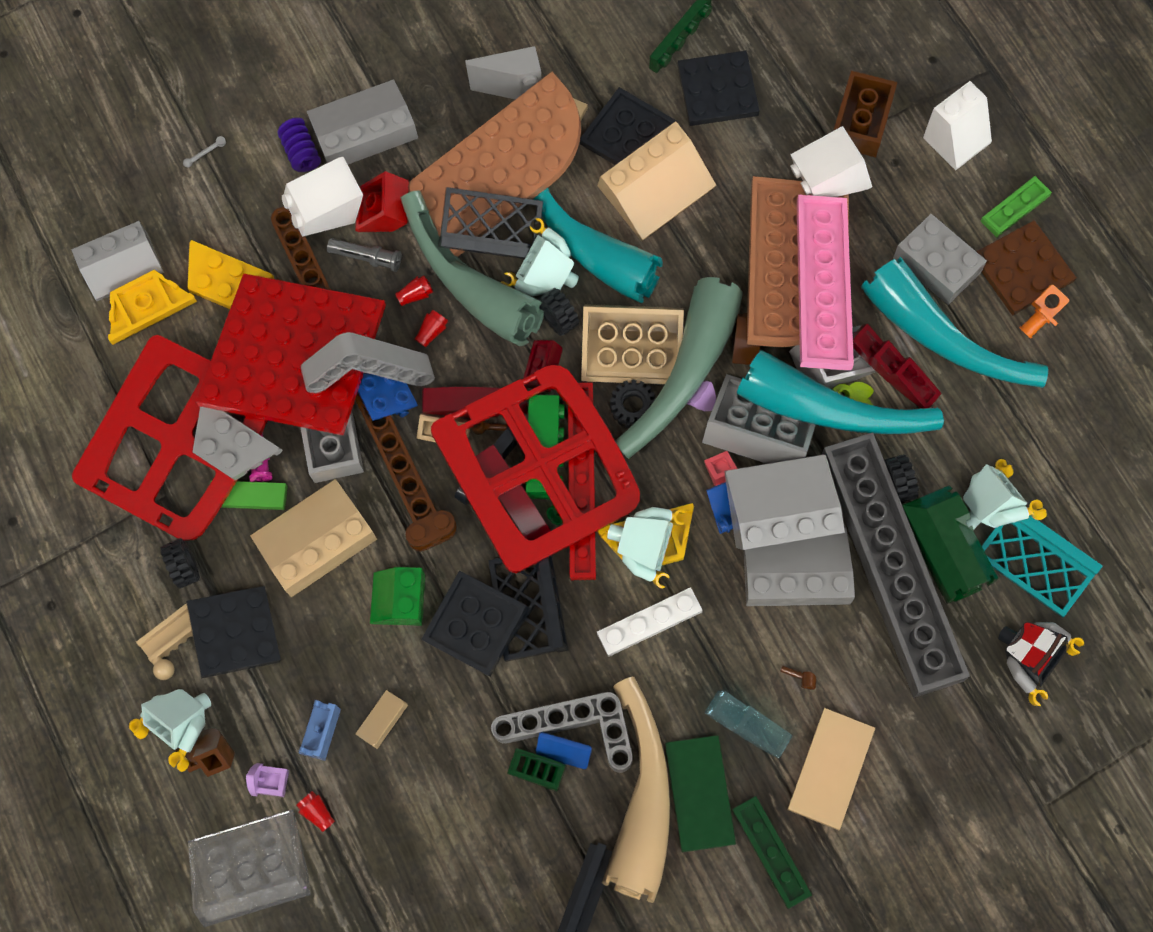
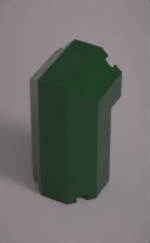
M946 486L902 505L922 557L947 604L952 601H960L981 591V584L986 583L990 586L999 579L974 533L973 526L967 527L966 521L970 520L971 517L959 493H950L952 490L951 486Z

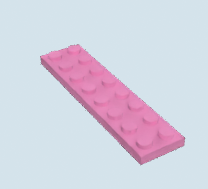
M798 195L797 242L800 367L852 371L854 359L847 198Z

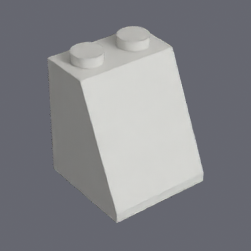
M971 81L933 109L923 137L955 170L992 142L987 97Z
M843 126L790 154L794 163L790 167L796 178H802L801 186L806 195L839 197L872 188L865 161Z
M339 157L287 183L282 195V202L292 215L294 227L299 229L303 237L354 224L363 193L344 157Z

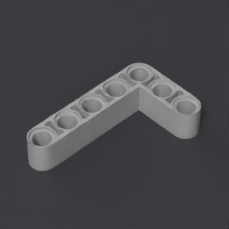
M350 332L336 336L300 367L306 390L310 393L324 391L351 369L415 386L428 385L435 379L427 354Z
M611 692L497 717L491 725V731L498 742L511 743L538 737L541 732L551 734L600 723L610 768L615 772L623 773L632 765V752L619 698ZM606 700H611L616 704V708L613 712H604L601 709L602 703ZM578 707H587L590 710L589 715L586 718H578L575 715ZM554 712H560L564 715V719L559 724H552L549 721L550 715ZM527 718H535L538 724L535 729L526 730L523 727L524 721ZM503 723L511 726V731L506 736L497 734L498 727ZM612 726H617L622 731L621 736L617 739H612L607 735V730ZM618 752H622L627 755L628 761L625 765L618 766L613 762V756Z

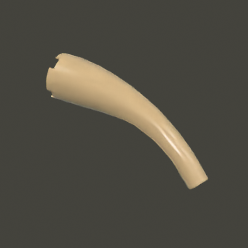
M629 677L615 684L613 688L622 708L628 710L635 729L639 748L640 774L602 884L608 886L611 881L616 884L614 887L615 891L640 900L641 894L648 895L647 901L653 903L662 880L667 854L670 818L669 782L664 750L652 712L635 677Z

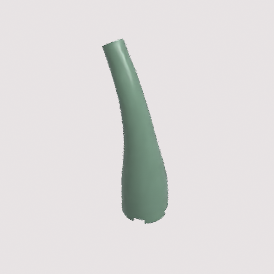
M412 191L403 195L401 201L411 230L427 261L446 288L470 314L491 331L517 346L528 344L529 341L526 338L531 332L537 334L541 326L544 311L539 309V305L542 302L467 266L457 256H454L450 249L438 247L440 236L429 215V210L421 191Z
M707 277L698 280L697 286H694L681 345L668 380L648 410L615 441L620 451L628 459L653 440L679 414L699 389L724 350L733 331L743 297L742 290L733 282L731 286L719 283L720 278Z

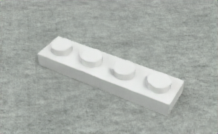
M690 587L597 631V635L608 657L702 613V608Z

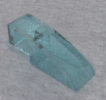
M718 690L705 711V714L732 732L776 758L781 757L793 736L756 709L746 706L726 691Z

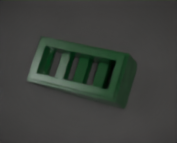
M516 748L507 774L558 792L567 766L558 761ZM522 756L526 760L522 771L519 772L516 770ZM531 760L536 761L532 774L528 775L527 771ZM542 763L546 766L540 779L537 778V774ZM553 767L556 770L552 781H546L550 769Z

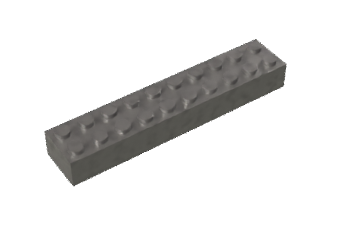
M869 433L825 447L822 455L827 457L842 514L913 698L964 682L970 677L874 434Z

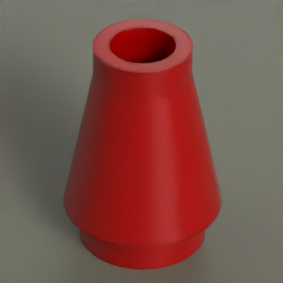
M425 275L420 278L418 276L415 277L395 295L401 306L429 298V294L433 293V289Z
M434 310L430 314L427 313L415 340L426 348L430 342L447 328L445 325L448 323V320Z
M313 791L296 805L300 810L298 813L317 826L322 832L335 822L319 794L316 795Z

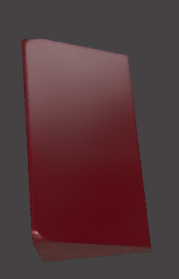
M534 340L523 378L546 366H559L563 348L554 340ZM535 379L524 386L534 389L540 385ZM547 389L544 392H551L552 389Z

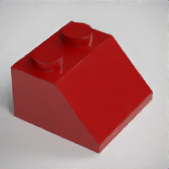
M385 171L359 187L363 193V198L356 218L355 231L393 232L407 224L408 218L401 197L409 193V180Z

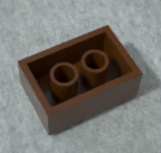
M851 71L834 130L843 126L860 154L876 158L898 82Z

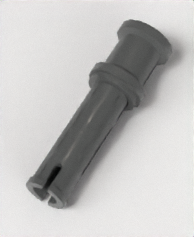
M334 238L329 239L327 245L328 253L367 261L373 267L382 266L397 272L401 264L402 253L399 250H395V252L388 251L378 245L371 248Z

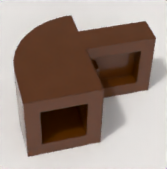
M747 313L738 314L732 363L750 365L759 353L760 346L747 344Z
M210 728L202 731L191 752H187L185 756L189 761L187 770L192 772L201 768L205 775L209 777L231 768L234 750L218 729Z

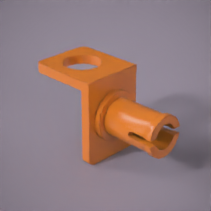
M1051 284L1031 304L1035 308V313L1019 328L1031 339L1046 323L1049 324L1051 322L1056 326L1058 323L1053 317L1069 302V299L1056 286ZM1050 294H1056L1059 298V303L1054 308H1048L1045 305V299Z

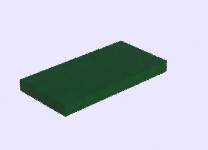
M719 736L665 743L681 852L736 845Z

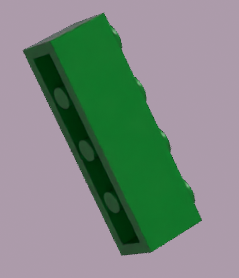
M535 395L529 398L528 422L541 445L545 448H550L563 442L564 428H560V419L565 418V404H560L559 395ZM563 463L558 466L557 472H559V467H563ZM532 479L526 482V493L530 499H550L540 481Z

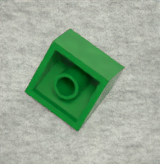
M394 567L374 572L370 624L422 626L426 576L422 568Z

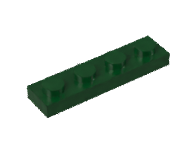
M712 0L695 1L650 55V70L658 73L662 67L665 68L669 64L672 55L676 50H681L689 34L693 35L696 32L699 22L710 15L713 8L711 6Z
M755 796L732 809L786 908L789 909L812 896L757 797Z

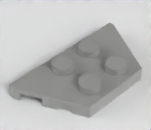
M200 407L193 453L232 479H239L250 469H255L262 465L264 460L274 454L277 456L283 451L224 411Z

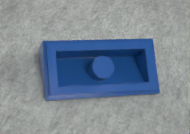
M539 733L536 755L581 769L588 768L592 753L591 746L547 733Z

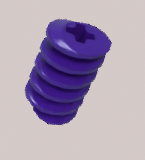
M297 117L282 123L277 131L278 137L281 139L284 151L291 162V167L297 172H308L317 168L321 158L318 156L314 142L311 141V135L308 133L305 121Z

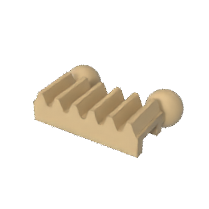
M183 605L136 641L138 646L148 656L149 661L154 665L153 673L160 680L171 678L175 671L173 663L162 658L169 656L170 651L178 649L179 644L187 642V638L193 637L187 605Z

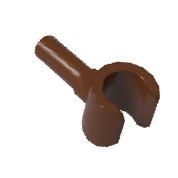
M483 421L479 427H471L470 429L475 434L480 435L486 430L505 431L506 425L484 423Z
M782 666L780 672L797 679H802V688L810 690L816 688V676L812 672L802 673Z

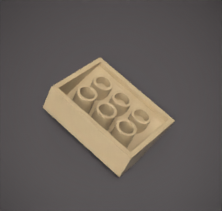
M675 121L601 175L597 186L638 238L643 241L715 188L716 184L691 139Z
M585 304L583 307L581 381L623 383V381L628 380V383H632V380H636V383L642 381L645 384H665L672 372L681 345L684 308Z
M336 479L250 535L270 569L290 597H293L377 540L369 525Z

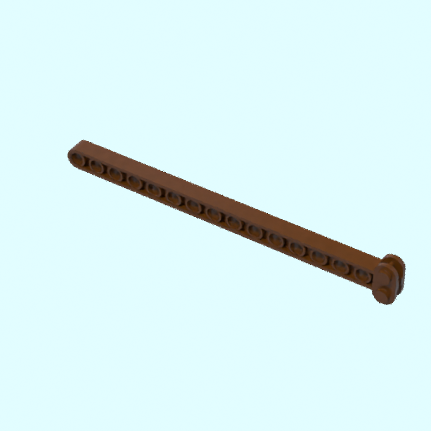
M280 207L274 210L271 215L272 224L302 285L331 290L306 237H302L299 229L294 227L289 209ZM283 220H289L286 224H280ZM299 239L296 243L289 244L291 240ZM302 258H308L305 263H298ZM311 278H318L314 283H307ZM357 392L355 400L413 521L406 529L405 534L412 549L422 552L451 539L457 530L454 517L448 511H436L391 415L380 418L386 420L383 426H374L377 420L372 421ZM389 440H395V441H396V444H395L394 447H392V448H385V447H384V445H385V443H386L387 441H389ZM400 461L406 462L405 468L401 470L394 469L396 463ZM409 483L417 484L413 491L408 492L404 489ZM418 505H426L427 509L424 513L418 514L415 512V508Z

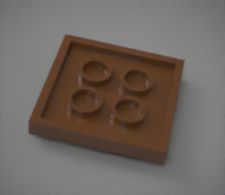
M1035 220L976 251L987 260L982 274L1012 316L1031 306L1051 284L1060 290L1076 280L1074 273Z

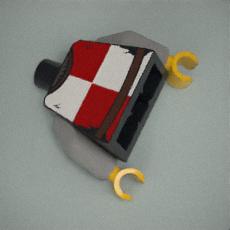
M1025 622L1018 632L1005 626L998 637L1000 641L1008 645L1005 653L1007 666L1013 678L1025 693H1030L1028 699L1034 706H1041L1036 701L1038 693L1044 700L1048 699L1047 692L1037 690V685L1039 687L1043 685L1066 652L1071 656L1080 654L1073 644L1078 647L1084 646L1083 639H1072L1070 633L1054 622H1036L1034 624Z

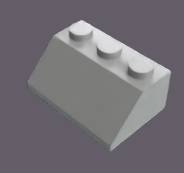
M140 221L71 249L78 268L96 301L109 297L111 291L152 270L160 274L164 273L149 235Z

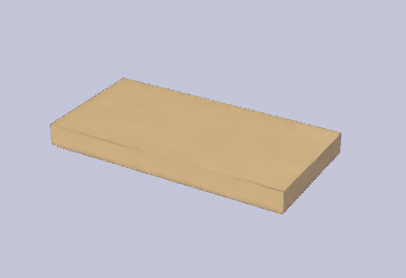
M824 708L787 810L839 831L875 727Z

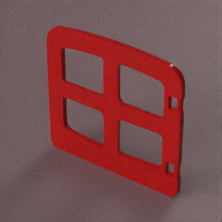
M160 335L152 336L146 343L72 473L73 481L77 485L178 539L182 538L184 541H190L200 537L208 528L237 480L232 479L193 453L195 440L193 431L198 423L200 406L197 405L196 399L211 361ZM174 365L198 377L199 383L176 423L169 425L141 411L140 406L168 366ZM245 416L243 424L261 435L268 420ZM128 427H133L161 443L159 454L136 491H132L111 480L107 475L112 459ZM182 455L189 456L216 472L214 479L200 501L187 517H181L155 502V498L175 462ZM99 480L109 484L105 492L96 487ZM163 513L173 518L170 526L159 521Z
M546 366L452 414L450 413L436 420L431 426L432 437L503 564L512 573L521 572L632 513L640 501V490L609 429L573 375L562 366ZM536 379L540 386L527 391L524 385ZM551 388L555 389L566 402L582 426L583 431L553 447L545 448L538 440L519 404ZM468 414L471 420L458 426L455 419ZM500 414L522 449L525 459L492 478H487L471 448L466 431ZM590 449H594L598 453L616 491V497L584 514L579 511L560 478L557 468L562 463ZM536 479L540 481L561 517L563 525L531 541L525 539L498 497L529 480Z

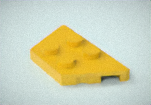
M193 240L190 241L188 290L190 293L230 309L243 273L274 279L273 274Z
M152 270L110 292L111 310L109 311V321L111 322V329L108 339L114 345L196 303L197 300L193 294L187 293L176 283L167 280L162 274Z
M693 503L669 509L671 511L684 510L686 514L678 513L676 519L678 522H684L685 524L673 525L662 565L684 560L694 509ZM625 521L615 523L614 525L624 527ZM610 525L599 530L598 535L622 560L623 555L617 553L620 542L607 538Z

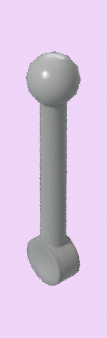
M222 136L217 137L214 144L192 158L184 159L183 165L189 168L194 161L216 147L225 146V138Z

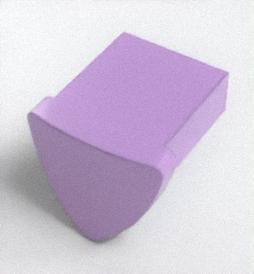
M703 381L687 404L702 411H712L716 402V394L712 382Z
M262 763L254 764L246 775L249 793L251 796L264 794L284 797L289 770L263 766Z

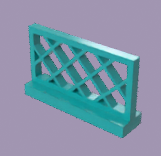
M1029 515L1028 519L1010 523L1016 527L1018 538L1003 540L1001 529L1004 525L996 527L982 545L985 551L989 545L1000 544L1002 558L992 560L988 557L992 567L1062 618L1067 614L1093 577L1103 567L1046 525L1033 519L1031 515ZM1021 532H1023V533L1026 534L1027 536H1026V537H1022ZM998 534L999 540L993 541V539ZM1033 539L1038 543L1040 553L1025 555L1023 541ZM1019 541L1021 556L1006 558L1004 543ZM1043 547L1046 548V549H1047L1048 551H1050V552H1045V553H1044ZM1055 555L1060 558L1062 569L1047 571L1045 556ZM1041 557L1043 572L1028 573L1026 559ZM1022 559L1024 574L1013 575L1010 573L1007 561ZM998 562H1003L1004 568ZM1065 563L1070 565L1072 568H1066ZM1077 570L1086 577L1080 585L1069 587L1067 572ZM1062 572L1065 587L1050 589L1048 574ZM1044 575L1046 590L1036 591L1031 588L1029 577ZM1025 577L1026 583H1024L1019 578ZM1077 589L1071 597L1070 590ZM1066 591L1068 602L1063 609L1053 603L1051 592ZM1047 593L1048 599L1041 594Z

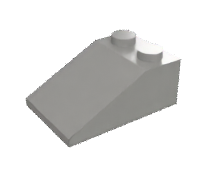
M535 46L465 60L470 89L472 91L517 99L542 80Z
M861 325L852 327L853 335L861 327ZM796 345L789 351L797 370L830 389H833L838 384H847L876 372L854 348V366L852 371L800 367V345Z

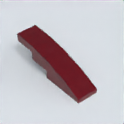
M868 323L862 325L853 335V348L888 383L921 409L930 408L942 394L911 357L904 358L889 340L883 342Z
M423 388L422 413L446 416L501 388ZM527 400L519 404L524 415L527 414ZM468 414L461 416L463 418H469Z
M494 445L476 455L487 478H492L509 469V466ZM521 485L498 497L502 506L525 539L532 541L551 531Z

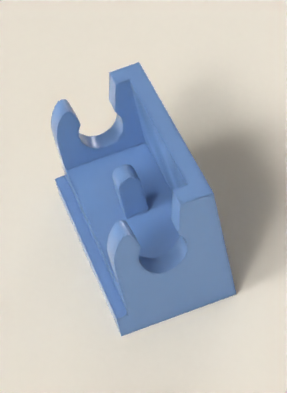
M318 700L314 701L299 754L325 761L341 711L337 705L325 704Z

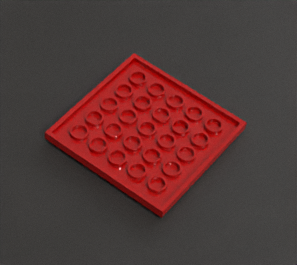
M243 273L196 399L197 405L344 435L364 372L351 369L324 391L310 393L306 390L300 367L306 360L340 334L350 332L375 339L385 310V301Z

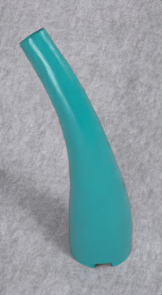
M548 188L533 198V200L543 201L541 214L543 221L548 228H551L564 238L571 252L570 255L585 269L612 289L637 302L643 303V296L647 298L651 296L660 278L655 274L657 266H663L661 257L577 222L559 206Z
M899 257L897 261L895 259L891 260L874 272L876 275L873 277L874 281L871 284L868 280L862 284L861 289L891 322L939 356L984 376L1006 382L1044 388L1048 377L1047 365L1028 361L1021 363L1003 358L987 351L965 337L940 309L902 257Z
M760 351L749 366L751 367L746 377L742 378L737 390L738 395L773 413L802 422L851 432L910 434L940 430L944 423L943 413L938 407L903 410L882 408L862 403L818 383L796 368L764 351Z

